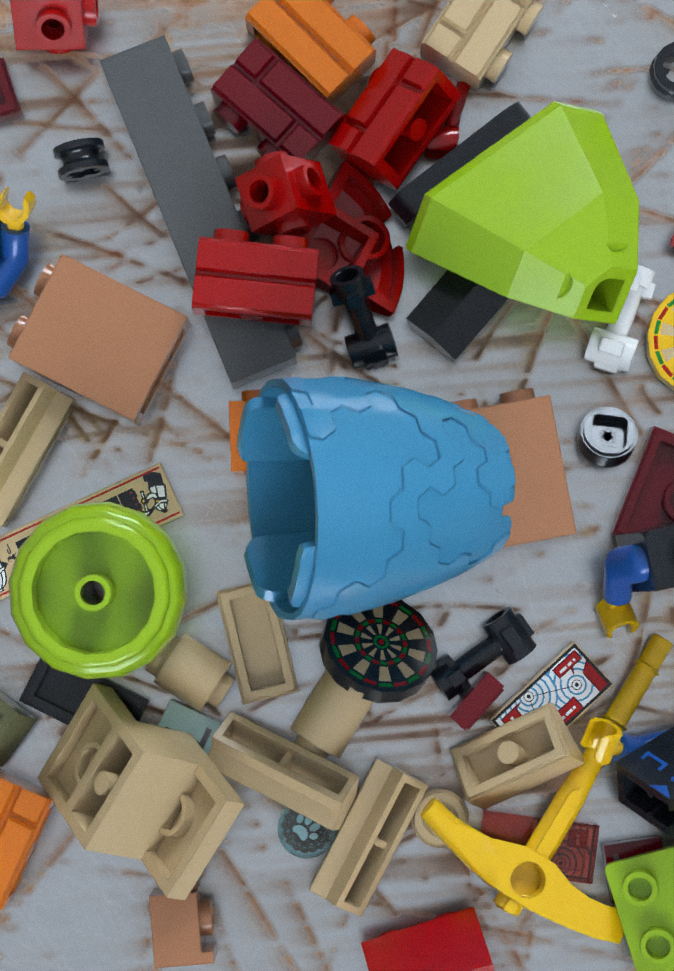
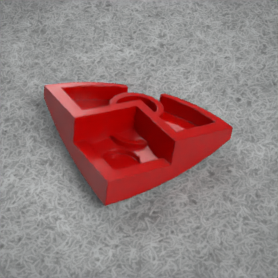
M344 161L327 185L337 215L313 227L308 234L302 236L309 240L308 248L319 249L316 287L329 293L328 288L332 287L330 276L336 270L349 265L361 266L365 276H371L376 294L367 297L371 311L390 317L395 313L403 288V247L398 245L392 249L390 234L384 224L392 216V213L380 193L362 173Z

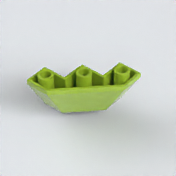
M553 101L426 192L405 248L417 256L507 298L573 319L616 324L638 271L639 198L604 115L597 110Z

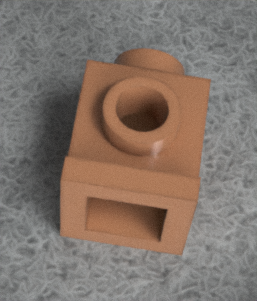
M198 881L186 900L167 898L160 888H154L149 895L154 969L214 964L217 956V943H205L204 938L206 935H214L212 899L201 900V887Z

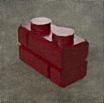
M258 38L254 39L238 56L235 63L229 66L211 88L213 101L218 104L213 110L214 114L236 134H239L245 128L261 143L256 150L261 156L275 151H285L291 156L314 160L321 149L328 144L336 128L344 120V113Z

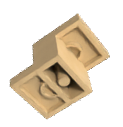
M96 683L92 684L37 777L84 850L141 860L165 896L178 900H186L245 805L192 734L136 721L112 687Z

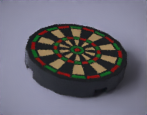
M402 600L351 615L345 614L328 618L319 642L323 665L334 681L347 691L351 687L355 691L363 693L362 699L375 703L400 702L417 694L434 670L438 651L433 630L418 611Z

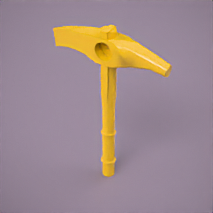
M652 634L638 660H634V667L606 715H602L603 719H607L619 726L622 732L627 730L626 726L653 679L655 676H659L658 671L673 647L670 641L658 634ZM586 748L582 754L584 764L573 769L567 776L525 846L488 837L458 819L435 797L423 808L420 817L440 840L474 874L498 892L493 900L496 907L516 917L525 908L559 925L592 938L617 944L621 943L624 931L616 907L605 905L589 898L574 887L557 865L551 862L583 807L597 775L603 767L594 758L596 749Z

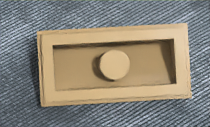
M552 702L450 749L467 803L483 809L501 803L584 764L578 746L555 704Z

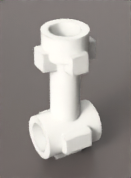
M638 265L637 274L616 324L608 323L606 330L594 327L584 356L585 360L594 362V368L616 374L617 370L629 373L639 340L628 336L641 298L652 299L656 284L652 283L655 276L653 270Z

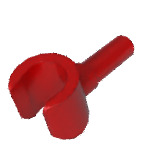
M457 82L456 88L461 92L462 97L445 120V125L440 127L425 149V156L427 158L441 159L457 147L460 117L470 90V85L466 82Z

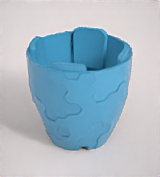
M328 376L326 378L290 377L271 379L262 387L258 397L250 399L244 405L238 431L237 448L241 459L247 461L246 486L252 540L246 546L244 558L257 597L270 601V606L278 618L292 621L311 618L325 620L338 615H351L375 609L405 599L463 574L496 554L508 541L511 535L512 522L510 516H502L504 505H508L514 500L516 484L514 467L512 466L510 449L505 437L493 424H489V421L482 415L436 396L423 394L401 386Z

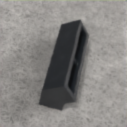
M447 270L406 319L414 330L430 342L441 354L456 360L508 298Z

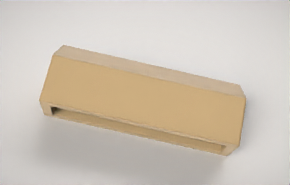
M25 372L21 375L0 412V526L2 527L8 526L77 404L74 399Z
M230 711L212 736L208 757L222 774L330 830L341 829L356 797L358 775Z
M376 756L356 794L341 829L337 831L309 886V891L321 896L338 908L362 917L429 785Z

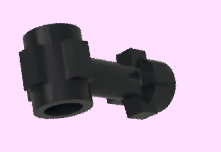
M349 265L336 270L330 276L332 287L328 288L334 307L345 305L354 330V334L344 336L354 369L366 366L367 370L388 364L389 358L399 356L389 323L376 326L367 297L376 294L371 276H365L363 268L358 265Z
M511 607L498 611L481 626L488 635L487 638L455 661L447 653L435 661L437 667L434 668L430 677L448 701L457 695L463 698L472 688L468 680L500 656L505 659L508 665H511L523 659L535 649L537 644L531 637L534 632L520 613L515 615Z

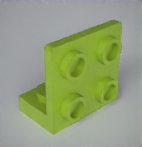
M674 845L608 863L605 867V874L636 971H674Z

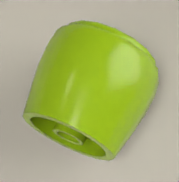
M112 502L74 504L44 519L20 546L8 581L11 616L26 646L53 669L84 679L123 677L154 661L177 634L188 601L186 567L171 536L145 513ZM94 581L99 582L104 588L105 596L103 600L94 591Z

